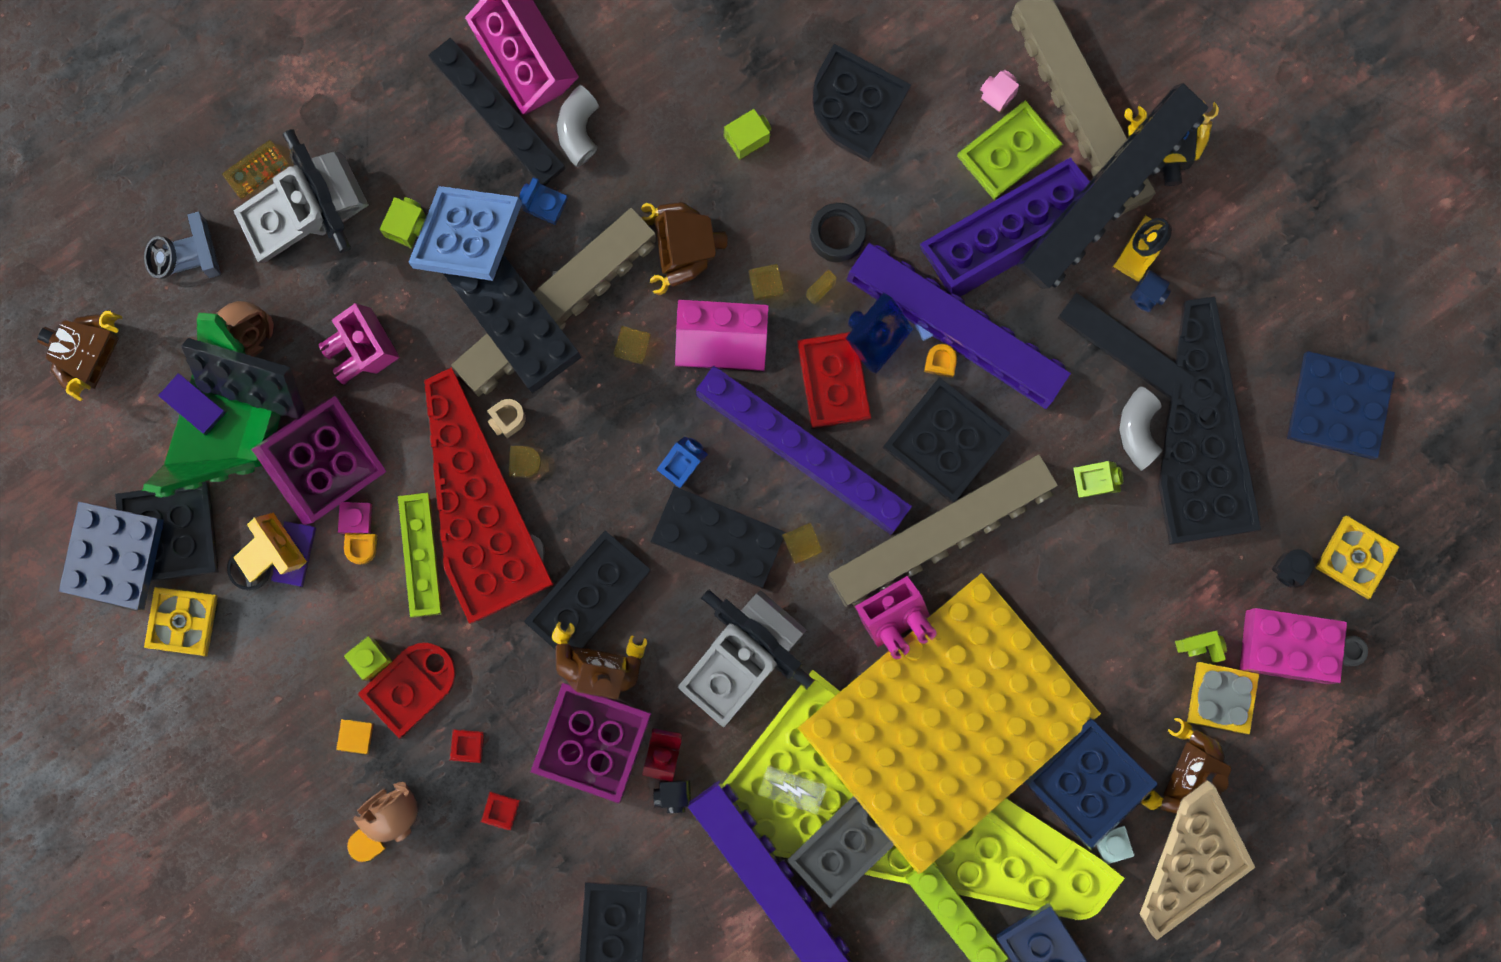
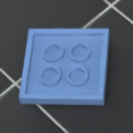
M439 186L410 257L409 264L413 269L493 281L522 202L519 197Z

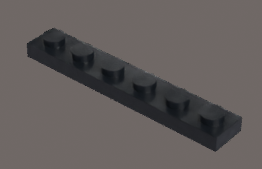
M451 37L428 55L430 61L534 178L539 179L541 185L546 186L565 170V166Z

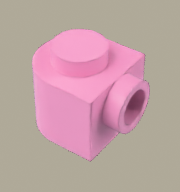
M1006 70L1000 71L995 78L990 76L984 82L980 89L983 92L981 99L998 112H1002L1017 94L1019 84L1016 83V78Z

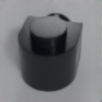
M1295 549L1281 555L1271 570L1278 574L1276 578L1282 584L1290 588L1292 586L1296 588L1303 586L1313 571L1314 562L1308 552Z
M690 780L659 781V788L653 789L654 807L667 808V813H684L685 807L691 801Z

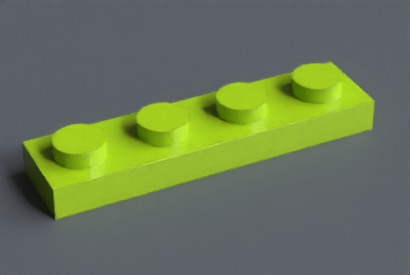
M420 493L398 496L410 617L442 614L430 494Z
M934 863L921 874L913 870L905 877L906 881L971 962H1004L1008 959L1002 948Z

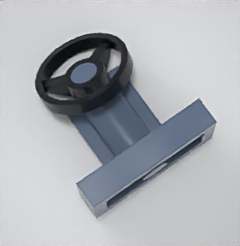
M200 212L187 215L192 237L174 242L162 236H156L149 240L144 251V263L152 277L163 279L173 273L201 266L202 271L209 278L221 275L207 220ZM159 240L165 242V244L162 245L163 249L157 247L154 244ZM151 251L155 254L154 260L158 265L157 273L151 264Z

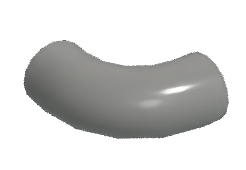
M581 85L575 88L563 103L557 121L559 143L576 167L586 163L598 148L588 136L586 125L588 118L599 108V105L591 93Z
M1139 387L1128 400L1122 410L1119 427L1123 449L1134 465L1141 471L1151 464L1162 452V449L1156 444L1150 432L1151 419L1161 408V403L1152 392L1144 387Z

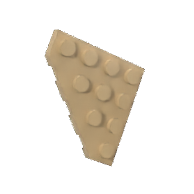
M1206 781L1182 799L1142 906L1140 916L1156 940L1255 868L1215 786L1209 781Z

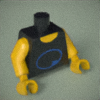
M1215 102L1211 112L1203 114L1205 120L1194 131L1189 130L1183 137L1185 139L1184 144L1175 153L1172 154L1170 152L1163 159L1165 165L1159 172H1163L1165 186L1182 184L1181 170L1189 169L1196 160L1200 159L1209 141L1212 121L1210 119L1215 118L1219 112V107ZM1138 106L1139 112L1136 118L1132 117L1133 112L1129 108L1124 113L1125 118L1131 122V125L1128 127L1129 137L1147 117L1146 110L1141 106Z

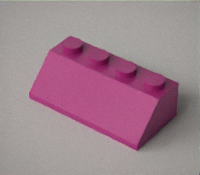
M480 0L465 17L522 115L528 114L562 95L579 78L533 0Z

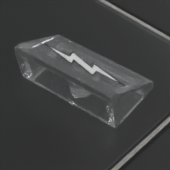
M768 765L758 795L817 814L827 784Z

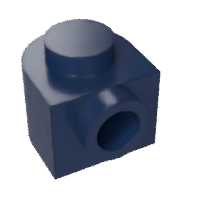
M1149 269L1130 298L1136 301L1135 304L1140 309L1150 312L1157 303L1162 305L1171 293V290L1167 288L1170 282Z

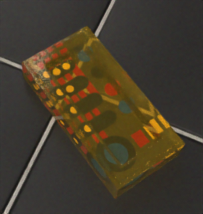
M269 140L227 169L222 175L238 197L243 199L288 167L289 164L272 141Z

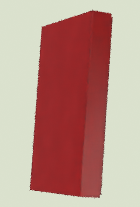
M856 331L797 340L811 429L871 420Z

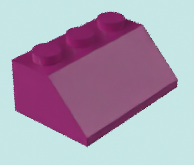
M678 300L675 366L712 368L715 366L718 369L764 371L768 305Z

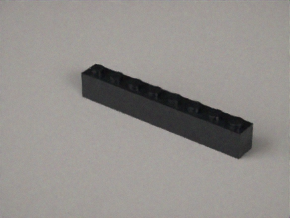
M1184 83L1174 86L1016 265L1042 289H1047L1051 286L1053 288L1057 287L1066 277L1064 271L1071 264L1073 266L1076 265L1085 256L1086 252L1084 249L1091 241L1093 243L1097 242L1104 235L1106 229L1103 227L1109 220H1116L1125 211L1124 203L1130 197L1135 198L1142 192L1146 186L1143 182L1150 174L1152 176L1156 175L1165 165L1163 159L1170 152L1172 154L1175 153L1184 144L1185 139L1183 137L1189 130L1194 131L1205 120L1203 114L1209 107Z

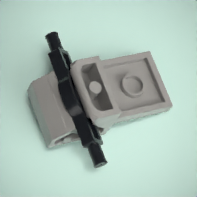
M295 130L285 131L282 136L290 149L289 156L294 166L288 167L273 177L274 183L233 210L257 261L266 263L310 233L317 235L327 233L330 239L333 238L339 253L349 251L351 246L343 232V222L369 206L345 155L334 151L311 159L305 144H300Z
M710 589L704 593L701 600L715 610L714 616L727 627L677 687L724 728L775 668L787 679L790 680L793 677L806 690L810 687L815 679L800 668L802 663L789 653L807 629L761 590L754 595L741 611L728 599L722 601Z

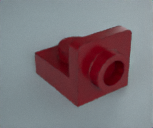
M656 728L652 729L643 768V776L673 782L682 734Z

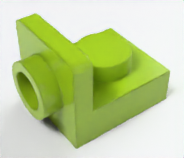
M1106 461L1074 468L1079 498L1121 492L1120 485L1123 484V474L1121 468L1117 467L1115 462Z
M1217 630L1175 641L1178 653L1188 651L1189 657L1206 653L1207 646L1212 662L1226 660L1224 653H1227L1224 638L1218 635Z

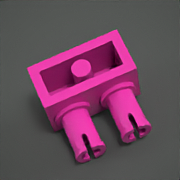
M357 303L332 319L338 331L318 345L320 350L325 348L322 353L329 360L345 348H348L352 357L338 367L333 368L335 375L339 373L336 378L343 385L362 371L377 374L400 358L372 308Z
M908 576L855 606L865 629L877 647L885 644L894 659L902 658L898 652L899 649L904 656L910 651L909 645L900 635L911 628L918 641L922 644L928 642L925 634L931 640L936 637V630L927 620L930 614L924 600Z

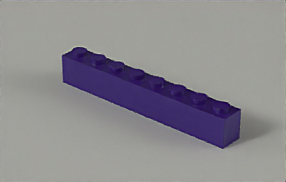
M868 243L849 271L848 282L908 321L933 334V337L951 346L956 352L1044 409H1047L1071 374L1065 370L1066 367L1061 362L1043 356L1035 345L1023 343L1015 337V334L1010 329L1004 326L999 327L992 323L989 316L984 312L972 310L965 305L962 298L955 294L949 295L941 290L940 285L930 278L924 279L915 273V269L911 265L890 257V253L879 245L873 246Z
M713 366L697 387L696 396L890 535H892L912 507L717 367Z
M719 780L689 802L688 808L801 962H852L847 955L850 949L840 935L835 938L828 928L832 925L826 915L821 910L816 912L811 906L810 902L813 899L803 885L798 887L791 877L795 875L784 859L781 862L778 861L773 854V851L776 850L775 846L766 834L761 837L754 828L757 825L756 820L747 809L744 811L740 809L735 802L739 798L729 784L724 786Z

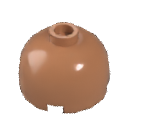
M236 301L226 305L217 313L226 321L227 329L231 335L242 343L246 355L255 357L264 347L258 345L265 337L270 339L273 334L274 323L272 317L252 302Z
M404 782L393 784L396 790L387 794L385 789L381 790L357 810L360 817L354 816L353 820L368 838L376 842H388L391 840L399 842L411 833L410 827L416 820L418 806L413 793Z

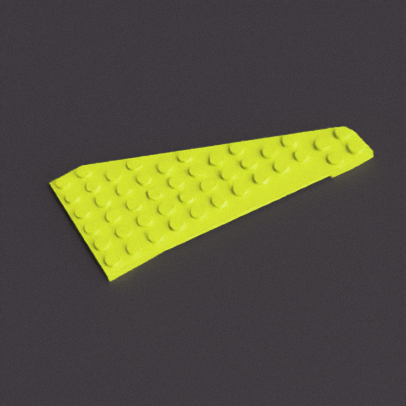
M814 670L810 672L809 676L815 679V681L807 690L802 685L799 686L723 783L724 786L729 784L737 794L739 799L735 802L742 811L747 809L757 822L754 828L762 837L766 834L776 848L773 854L784 858H789L853 797V794L798 729L802 723L840 692ZM768 781L782 786L783 781H785L795 789V785L816 798L802 794V799H800L789 790L788 794ZM1004 799L933 862L959 895L1036 911L1050 902L1058 916L1075 920L1088 919L1098 914L1125 879L1100 858L1008 799ZM894 845L864 875L909 884L905 877L915 869Z

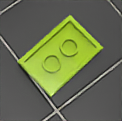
M1025 100L961 150L957 157L995 200L1059 150L1063 144Z

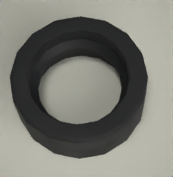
M838 202L825 205L817 211L811 222L809 237L812 248L820 257L827 261L843 262L850 260L859 253L864 245L867 227L864 217L851 205ZM842 216L851 221L855 228V238L849 246L843 249H833L824 243L820 231L824 221L828 218Z

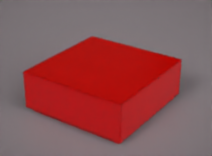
M453 729L450 760L482 763L485 732Z
M490 792L481 822L511 831L520 800Z

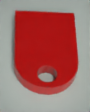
M431 643L414 644L401 652L358 695L389 729L401 739L449 694L456 679L454 661L447 651ZM435 654L441 655L444 659V666L438 672H432L427 664L428 659Z

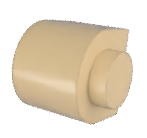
M504 399L487 410L492 417L487 422L497 436L503 433L508 439L525 424V412L522 406L513 399Z

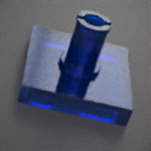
M883 292L865 315L861 311H855L851 314L848 325L853 330L846 337V340L867 369L877 374L912 332L913 328L894 299Z

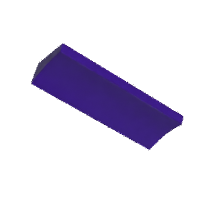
M1070 157L920 243L921 251L934 268L948 294H955L961 297L1015 266L1090 181Z

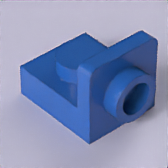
M534 177L530 184L526 183L523 186L519 195L524 212L556 225L568 200L566 195L541 185L539 179Z
M683 437L676 442L657 468V471L681 488L708 454L703 451V446L697 440Z

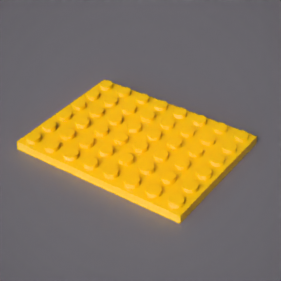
M982 573L927 618L937 632L933 640L925 634L928 642L922 644L918 641L913 631L903 638L910 647L907 655L904 656L899 649L898 652L902 658L894 659L890 651H888L798 727L800 732L918 874L926 870L1081 732L1083 725L1090 718L1095 720L1101 714Z

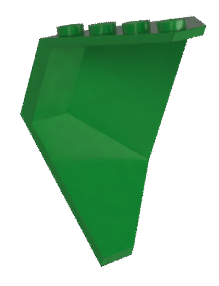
M199 312L197 317L198 341L245 354L244 346L231 335L227 329L226 321L221 316ZM192 374L190 383L198 389ZM201 391L225 411L226 414L207 435H204L183 416L179 415L164 465L144 483L142 491L155 493L156 497H166L174 495L175 489L182 487L183 489H195L202 487V482L204 481L220 482L228 480V475L233 473L244 475L255 472L254 468L262 466V464L251 449L276 433L281 415L267 409L255 408L247 403L229 400L217 394Z

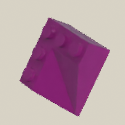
M336 396L324 400L303 414L299 419L294 420L251 449L303 525L314 523L387 472Z
M562 683L530 772L613 802L621 803L652 714L604 697L578 693L570 685Z

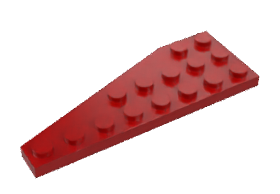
M451 367L425 379L424 383L431 431L430 440L433 450V469L437 507L440 517L444 570L469 624H473L554 584L461 384Z

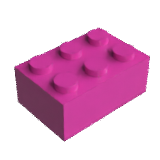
M1259 608L1247 610L1239 670L1323 684L1340 683L1347 622Z

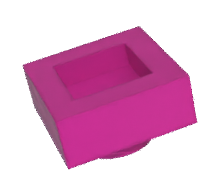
M342 502L339 505L338 533L371 534L372 504Z

